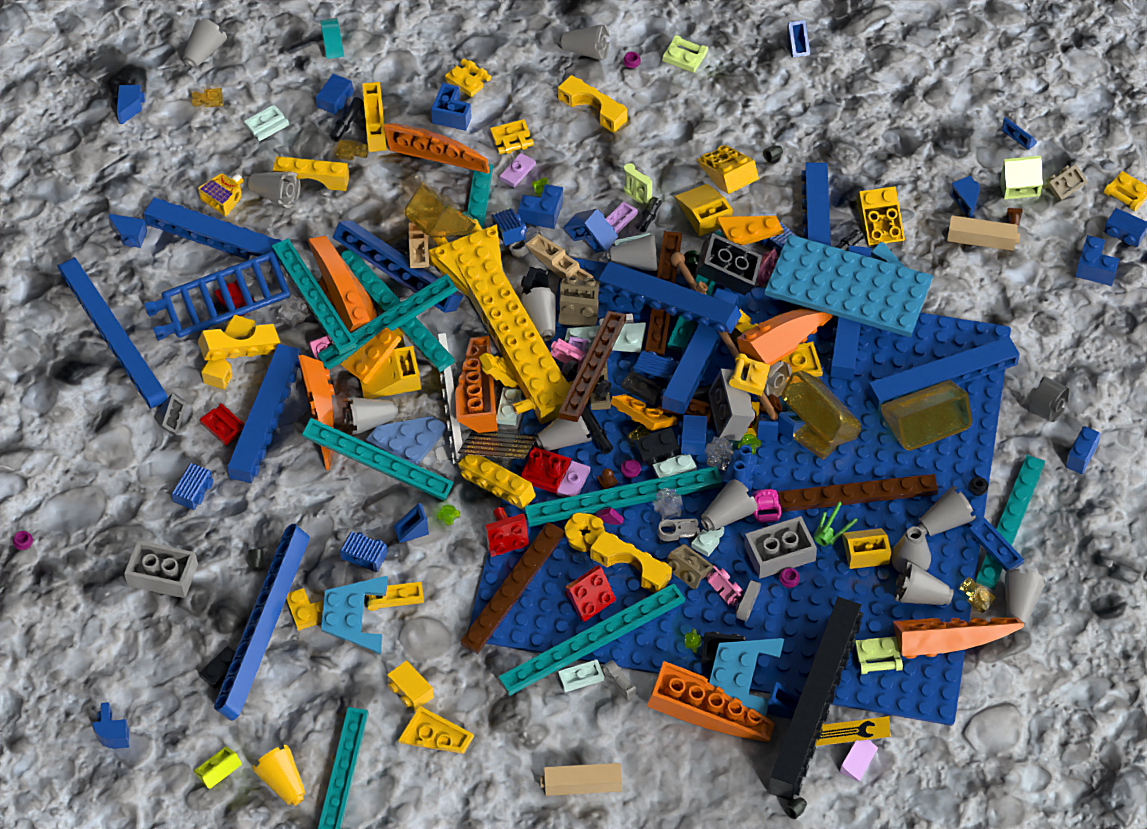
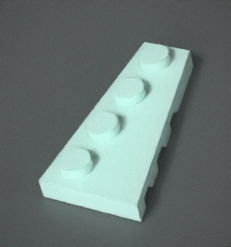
M646 322L624 324L612 350L640 353L646 330ZM600 326L568 328L565 342L568 343L569 336L588 339L587 348H590Z

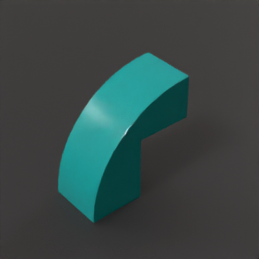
M338 18L320 20L326 58L344 57Z

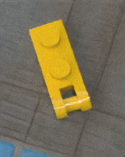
M422 582L387 585L386 596H382L383 598L377 599L378 595H366L369 599L367 609L370 611H376L379 608L424 603Z

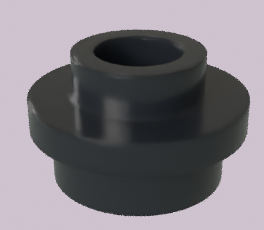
M975 477L970 480L968 487L973 495L982 496L988 491L989 485L984 478Z

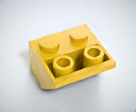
M882 528L842 533L849 569L889 564L891 549L888 536Z

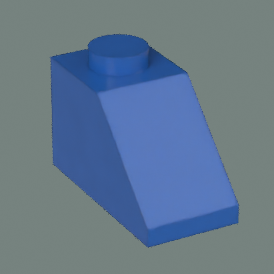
M119 85L117 104L119 124H124L142 110V104L146 102L145 92H142L141 85Z
M971 175L951 184L950 196L967 218L973 217L979 197L980 185L977 181H974Z
M109 214L111 228L121 243L128 247L141 248L147 234L145 220Z

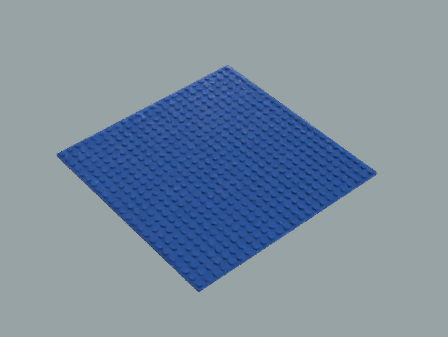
M572 258L579 262L580 268L591 274L596 281H599L598 279L608 264ZM633 269L657 278L658 271ZM677 274L675 284L691 289L684 276ZM562 278L559 280L555 296V336L550 341L544 342L549 352L552 350L551 345L554 341L557 342L559 338L565 341L568 328L580 327L558 323ZM600 283L598 294L599 314L596 326H600V319L605 318L608 311L633 314L634 323L646 322L641 352L645 351L652 307L645 303L643 305L639 304L631 298L624 299L613 292L612 294L607 293L602 289L603 286ZM716 283L711 293L714 295L717 288L738 294L737 307L751 318V325L765 322L793 310L808 308L766 296V288L754 286L744 296ZM921 312L911 337L861 323L854 379L849 380L830 377L831 369H828L829 358H833V354H830L831 342L835 343V339L832 338L833 327L838 325V323H834V315L823 326H818L817 332L809 334L807 341L804 342L814 343L823 375L787 382V388L778 396L782 412L798 411L812 421L793 442L779 432L777 433V441H763L752 437H742L740 441L718 439L712 415L706 429L705 455H691L697 470L717 466L723 483L734 450L739 451L743 445L750 446L752 448L751 454L757 456L759 470L757 476L753 475L752 477L754 482L751 492L747 491L749 497L755 491L763 489H773L778 493V491L935 474L938 495L840 506L830 525L834 531L833 536L854 518H857L858 521L846 532L882 528L888 536L891 552L903 534L911 527H918L920 524L919 519L951 486H956L957 489L955 491L957 494L962 492L971 505L973 511L970 514L971 516H976L975 520L930 537L927 534L925 535L931 553V564L926 572L947 584L950 589H953V597L949 605L914 604L895 601V592L899 588L896 585V580L901 573L893 567L891 556L888 565L849 569L842 535L833 545H819L814 540L813 535L817 530L823 512L827 513L824 526L836 506L782 512L778 521L764 523L757 522L753 514L724 526V534L719 538V544L708 557L691 547L696 537H685L672 541H663L658 537V526L661 521L666 519L695 518L698 520L697 528H699L700 532L702 530L708 532L709 530L705 529L701 523V515L722 490L721 486L617 508L614 510L624 518L623 523L613 525L603 522L605 532L616 535L625 543H631L636 549L649 553L660 562L666 563L671 551L683 544L687 545L719 570L723 568L729 574L730 578L728 580L731 584L736 582L743 590L741 593L743 597L751 580L761 583L760 592L748 620L744 621L736 618V606L742 601L741 597L737 599L738 603L735 606L728 605L719 594L725 588L723 587L717 592L708 583L707 576L701 579L698 588L693 589L672 573L671 580L665 588L674 583L685 597L683 604L578 660L586 662L598 660L599 664L603 665L613 660L620 668L655 674L659 673L662 663L665 661L699 674L708 679L707 682H710L713 665L701 664L705 632L715 631L728 635L739 634L746 637L745 641L782 638L784 642L780 658L758 653L750 690L770 694L773 682L777 681L800 699L837 597L861 604L860 612L863 613L862 625L859 633H856V640L895 637L893 621L940 618L941 622H950L951 618H960V620L969 622L980 544L969 533V528L984 519L988 491L982 496H975L970 492L968 485L970 480L975 477L984 478L989 485L1005 369L881 411L876 410L868 395L869 383L875 379H882L893 373H900L911 367L924 365L929 361L934 362L945 356H952L963 350H970L981 344H988L999 338L1009 337L1011 328L1009 326ZM675 314V316L670 315L664 358L671 357L677 362L681 361L682 352L668 348V342L680 317ZM731 338L737 350L739 351L738 344ZM722 339L698 386L713 384L721 369H735V359ZM612 350L607 360L608 381L611 382L609 390L610 402L613 396L626 394L646 403L647 408L657 409L659 403L662 402L660 395L664 387L634 378V366L641 352ZM553 357L562 372L563 362ZM573 376L571 379H566V381L570 382L575 380L576 377ZM748 392L752 402H760L756 394ZM708 396L702 398H694L699 401L710 403ZM589 397L587 404L589 405V407H590V409H591V403H590V397ZM611 404V409L591 410L601 428L606 431L607 438L613 446V450L610 453L602 454L598 444L593 440L549 451L571 458V462L574 461L590 467V473L579 495L603 490L597 481V476H600L606 468L613 471V475L618 481V485L614 487L657 479L653 466H643L635 478H627L621 472V465L629 459L636 460L640 464L641 458L634 444L635 439L671 427L678 443V435H682V433H679V421L683 422L684 417L663 413V415L669 418L672 415L678 417L677 425L651 431L646 429L640 422L632 420L626 413L618 411ZM530 409L525 411L519 434L538 435L540 431L554 420L540 424L534 411ZM536 440L525 459L513 458L510 467L512 473L521 477L531 450L534 447L539 448ZM681 447L676 456L681 455ZM533 486L535 498L529 505L564 497ZM502 499L500 507L504 508L508 518L522 513L526 518L525 509L522 510ZM775 509L758 511V515L777 513ZM801 516L816 545V560L793 568L800 576L799 583L795 587L787 588L780 583L779 576L781 572L759 579L744 548L745 534ZM526 518L529 546L493 557L490 556L488 551L468 630L547 523L529 527ZM569 519L550 523L565 531V526ZM668 526L661 528L663 533L674 531ZM581 530L582 535L590 533L588 530ZM564 536L486 644L542 654L654 593L641 587L642 575L635 566L628 563H616L607 568L590 558V551L582 552L573 549ZM596 565H599L604 571L616 600L584 622L580 620L571 599L566 598V586ZM854 645L853 650L850 651L847 667L843 669L840 686L836 688L834 702L830 705L952 726L956 718L965 649L939 653L934 657L917 655L916 658H905L900 654L903 670L896 671L895 669L861 674ZM893 659L867 661V663L893 661Z

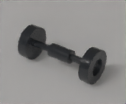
M570 360L566 364L562 375L566 379H571L574 374L577 376L578 363ZM603 380L600 384L596 383L595 396L603 399L611 388V382Z

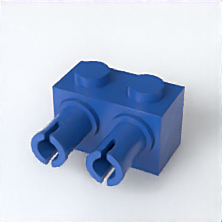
M743 445L739 451L734 450L723 479L722 489L729 481L736 479L751 492L754 482L752 477L753 475L757 476L759 464H757V456L751 454L752 448L750 446Z

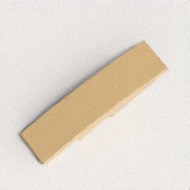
M427 222L409 223L410 268L429 267Z
M539 233L525 244L542 263L560 278L594 279L591 274L580 268L579 262L565 254V249Z

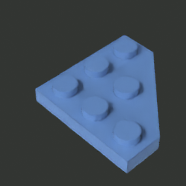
M432 416L379 425L367 437L366 443L418 466L446 432L447 425Z

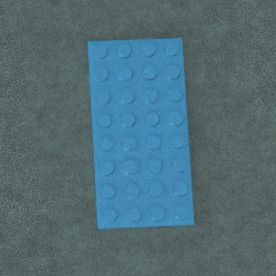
M789 234L765 289V295L911 337L931 286L933 275Z

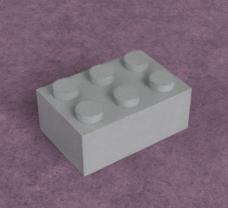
M721 369L708 392L718 439L740 441L755 417V412L751 406V396L748 392L729 385V380L733 376L734 370ZM742 371L740 378L745 381L746 379Z
M801 516L745 534L744 548L759 579L782 572L786 568H795L816 560V545Z
M137 540L124 574L127 585L130 587L186 598L198 562L195 552Z

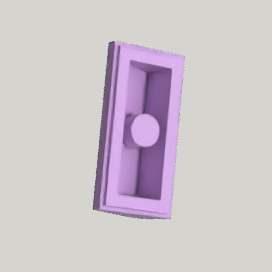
M856 739L841 765L840 773L859 782L877 752L878 747L870 740L857 741Z

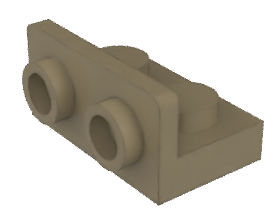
M1076 164L1071 168L1067 165L1059 171L1061 175L1057 177L1054 174L1046 180L1047 184L1043 186V189L1045 190L1049 187L1058 202L1087 184L1088 181Z
M576 277L563 278L560 287V297L565 295L598 300L600 282L592 278L584 280L577 279Z
M561 295L559 324L580 327L596 326L599 314V300Z
M685 544L671 551L666 562L672 568V573L693 589L698 588L701 579L708 576L714 570V565Z

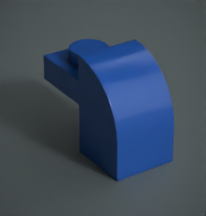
M101 703V711L97 712L98 722H92L98 741L103 746L112 749L128 748L129 727L127 720H112L110 703Z

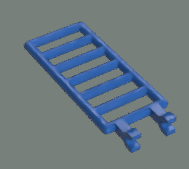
M269 252L162 292L163 299L155 302L150 301L144 303L149 317L157 314L158 311L167 309L171 323L165 326L153 327L157 340L160 341L173 333L178 338L230 320L234 314L240 316L289 298L291 294L275 253ZM270 261L282 291L273 296L269 292L259 264ZM250 267L254 271L264 299L254 303L241 272ZM231 274L235 275L246 306L235 309L223 278ZM215 280L218 283L228 309L227 313L219 316L206 286L207 283ZM198 286L211 318L203 322L199 321L188 290ZM180 293L193 324L184 329L181 328L170 298Z

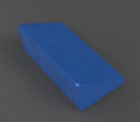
M1006 117L1003 119L1002 131L1028 150L1037 144V141L1030 134Z

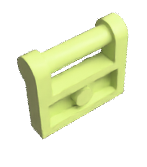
M675 35L672 43L664 53L662 61L694 73L707 54L708 47L694 44L681 39V36ZM680 45L682 47L698 52V54L681 49L678 46Z
M626 164L624 166V173L626 174L624 193L647 208L652 198V180L647 175H643L635 170L633 164Z
M896 636L855 641L861 674L895 669L896 671L903 670ZM893 659V661L867 663V661Z

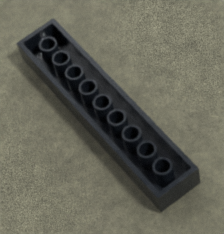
M837 597L772 771L769 785V794L789 801L793 800L795 795H800L803 778L807 776L810 758L813 759L817 740H820L824 722L826 723L829 716L830 704L834 702L836 688L840 686L843 669L847 667L849 653L855 645L856 633H859L862 625L863 613L860 612V603Z

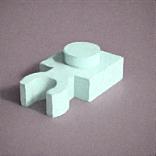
M724 527L714 531L709 529L708 532L702 530L692 542L691 547L708 557L719 544V538L724 534Z

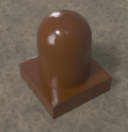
M1007 209L1006 218H1009V224L1018 225L1019 227L1023 209Z
M770 394L769 402L779 414L782 412L780 400L774 394ZM761 403L759 406V410L762 413H767Z
M609 468L604 469L601 475L597 476V481L603 490L618 485L613 471Z

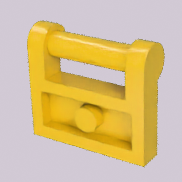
M1122 171L1106 186L1104 194L1115 197L1130 206L1131 210L1136 211L1147 199V185Z
M737 354L735 358L736 366L733 376L730 377L729 385L733 388L762 396L770 365L749 359L745 354ZM743 367L748 368L745 381L740 378Z

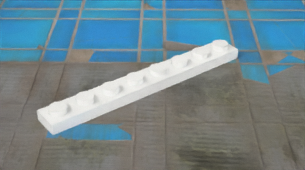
M446 333L438 334L439 342L448 351ZM450 365L443 370V373H440L441 384H445V388L442 389L443 400L448 402L444 406L446 416H450V420H447L448 432L452 431V436H449L450 448L454 447L455 452H451L453 464L457 463V470L460 471L458 463L462 460L464 454H457L462 447L460 425L456 417L455 392Z

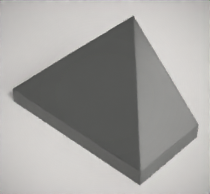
M171 394L154 415L158 425L176 436L187 403Z

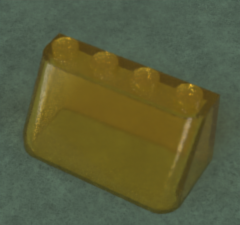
M421 182L404 212L405 216L431 238L468 235L473 232L477 223L450 197L424 182Z
M802 370L791 374L781 397L828 448L857 439L861 431L859 420L819 378Z
M951 380L881 405L882 415L898 442L909 451L965 431L972 424L968 392Z

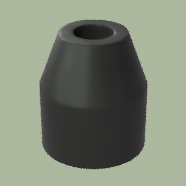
M770 146L763 150V156L767 162L777 160L783 153L781 146Z
M251 549L248 551L250 569L260 570L264 562V551L261 549Z
M802 797L793 799L785 805V813L795 820L804 813L807 802Z

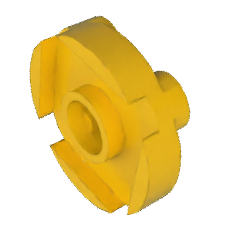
M575 513L565 526V538L569 545L577 551H590L591 546L600 534L605 531L603 520L592 514ZM585 529L588 530L590 533L582 535L581 530Z

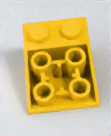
M728 145L719 146L716 150L705 153L702 157L696 159L697 163L716 186L727 194L759 179L754 159Z
M708 184L674 196L699 237L720 229L717 217H733V209L725 197Z
M896 186L860 191L856 195V200L868 246L878 245L881 241L884 244L905 241Z
M413 346L394 349L367 384L360 380L364 398L372 399L421 390L420 375Z

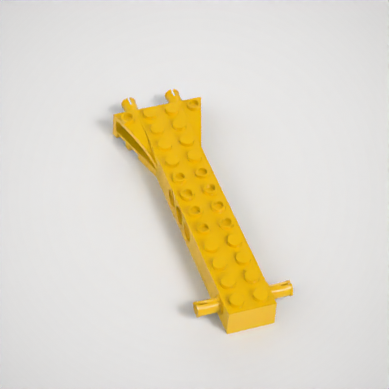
M473 219V222L470 220L467 223V227L472 234L449 243L443 232H439L441 237L436 233L433 236V240L438 247L428 250L429 264L433 267L436 266L443 276L448 274L453 284L467 295L473 303L526 399L512 404L515 414L519 415L532 409L540 424L558 418L559 411L574 380L568 382L562 375L502 270L497 224L482 230L477 219Z

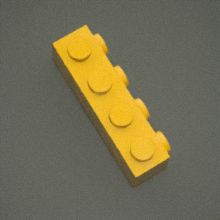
M466 454L458 463L460 473L466 480L477 484L524 510V506H528L535 498L531 482L481 455Z

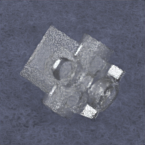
M291 295L289 299L285 298L281 303L278 317L294 328L298 322H303L307 317V303L301 297L296 298L294 295Z
M714 436L712 443H708L705 449L707 465L717 466L719 469L726 470L734 453L732 450L733 442Z
M664 488L655 495L653 506L655 512H659L661 521L680 517V506H683L681 495L676 494L675 489Z

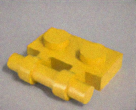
M463 58L460 64L464 67L460 68L456 65L445 75V80L454 86H458L462 92L472 98L483 88V82L481 81L483 79L487 82L490 81L491 75L485 69L475 66L473 61ZM470 72H473V73H475L476 75H475V76H472V75L469 74V73H470Z
M524 119L490 128L495 145L503 144L502 147L497 148L499 155L504 153L506 155L511 154L512 151L526 150L527 147L534 146L533 139L525 140V138L530 137V131ZM515 140H518V141H519V142L513 143V144H510V143H509V142H512V141H515Z

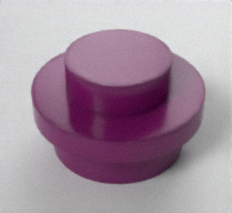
M628 52L623 58V63L628 68H636L640 65L641 58L636 52Z
M633 459L626 460L621 465V472L627 478H635L641 471L639 462Z
M26 531L17 532L13 538V545L18 550H26L33 544L32 535Z
M786 568L779 576L780 583L787 588L797 586L800 580L798 572L793 568Z

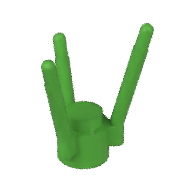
M841 502L837 503L824 526L827 513L823 512L817 530L813 535L814 540L821 546L833 545L842 533H845L858 521L857 518H854L833 536L834 531L830 525L842 504Z

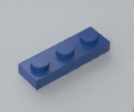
M986 518L969 528V533L1005 571L1016 569L1024 563L1022 556Z

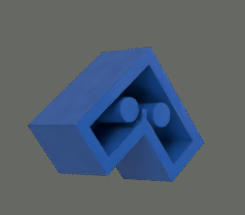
M442 83L431 108L432 123L459 130H467L472 118L471 104L460 101V89L458 86Z
M545 184L541 198L523 195L518 208L521 221H524L525 224L555 229L563 204V187Z
M598 209L576 213L563 227L573 241L585 239L595 253L607 251L619 237L613 226L607 222L603 213Z
M1087 235L1075 277L1112 286L1120 259L1103 255L1105 240Z

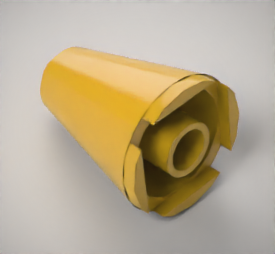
M283 745L285 749L280 750L277 747L258 759L260 764L257 767L253 765L252 770L287 805L293 804V806H296L304 801L306 792L288 745Z

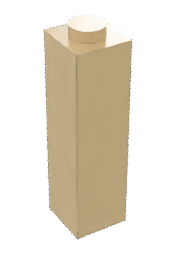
M951 215L947 241L1014 251L1015 244H1019L1021 233H1017L1018 225Z
M620 763L544 767V775H540L541 788H545L546 796L622 792Z

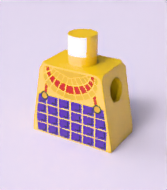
M219 174L198 188L200 200L226 217L241 199L240 185L244 181L239 174H235L231 179L224 174Z

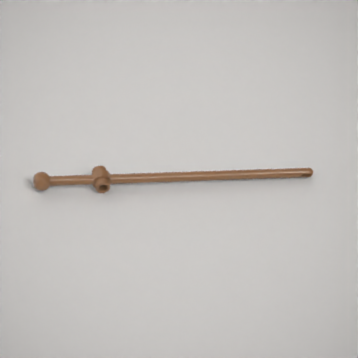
M680 252L672 254L670 258L672 265L680 269L691 290L706 295L707 285L703 282L696 283L684 263L685 256ZM718 332L735 359L737 354L740 353L727 332ZM743 367V374L747 377L748 368ZM763 392L762 396L757 395L769 417L776 420L778 415L765 393Z

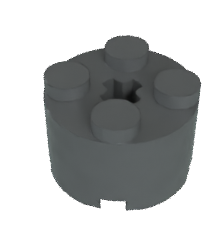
M1044 376L1037 389L1033 388L1029 394L1031 402L1028 411L1049 422H1055L1064 412L1065 408L1062 406L1064 402L1068 403L1071 390Z

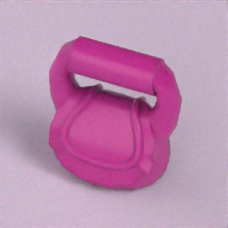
M773 489L755 491L752 494L757 504V510L753 513L755 520L759 523L778 521L782 510L778 502L779 496L777 491ZM772 509L777 511L774 514L758 515V511Z

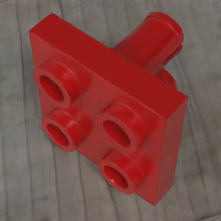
M534 447L529 454L530 457L521 477L531 482L534 487L557 494V490L571 464V458Z
M496 508L493 511L496 522L485 525L490 556L501 555L529 546L524 514L508 518L504 508Z
M596 565L566 586L565 596L571 599L580 620L584 622L616 600L604 571L599 565Z

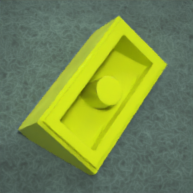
M225 746L193 772L207 788L211 789L240 767L242 763L238 755Z

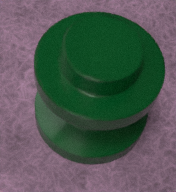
M695 250L687 251L684 254V263L691 274H696L695 271L700 253Z

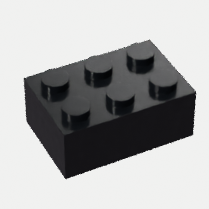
M712 233L702 245L695 273L745 296L755 286L762 255Z

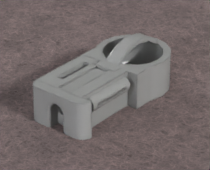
M528 227L525 233V240L509 245L512 256L520 258L528 254L530 250L525 244L538 233L543 236L541 229L537 228L535 230V227Z
M695 518L663 520L658 526V537L663 541L697 537L700 533L699 528H697L698 520ZM668 526L674 531L663 533L661 528Z
M750 581L742 601L736 606V618L744 621L748 620L760 592L761 583Z
M613 660L602 665L603 675L615 686L626 701L636 695L635 686L629 682Z

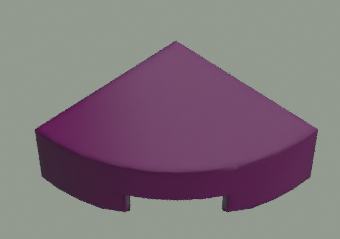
M612 507L597 511L595 515L602 519L603 522L613 525H620L624 520Z

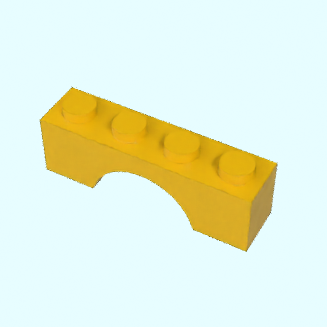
M570 75L558 87V99L570 107L577 105L595 107L600 112V125L613 133L627 121V108L623 104H619L608 95H604L596 88L589 86L573 75Z
M380 82L362 83L369 152L387 151Z
M276 156L272 170L273 172L291 171L297 173V179L309 178L323 183L329 190L346 191L349 181L348 163Z
M234 314L232 320L228 321L224 333L233 339L245 340L251 337L256 323L254 320ZM226 358L216 361L208 360L207 364H204L201 369L204 384L223 390L226 389L233 376L231 364L226 361Z
M274 324L257 325L251 337L245 340L233 339L227 336L221 329L204 330L200 335L198 344L204 360L216 361L224 358L235 359L244 356L271 355L275 353L280 340Z
M603 531L590 548V558L607 568L616 563H628L635 566L642 575L641 587L654 594L664 589L671 580L672 568L667 563L656 560L649 553L636 549L631 543L623 542L612 533L609 534Z

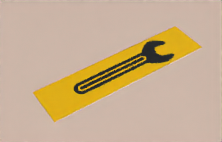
M889 716L823 724L820 740H817L816 746L854 742L856 739L857 741L891 737Z

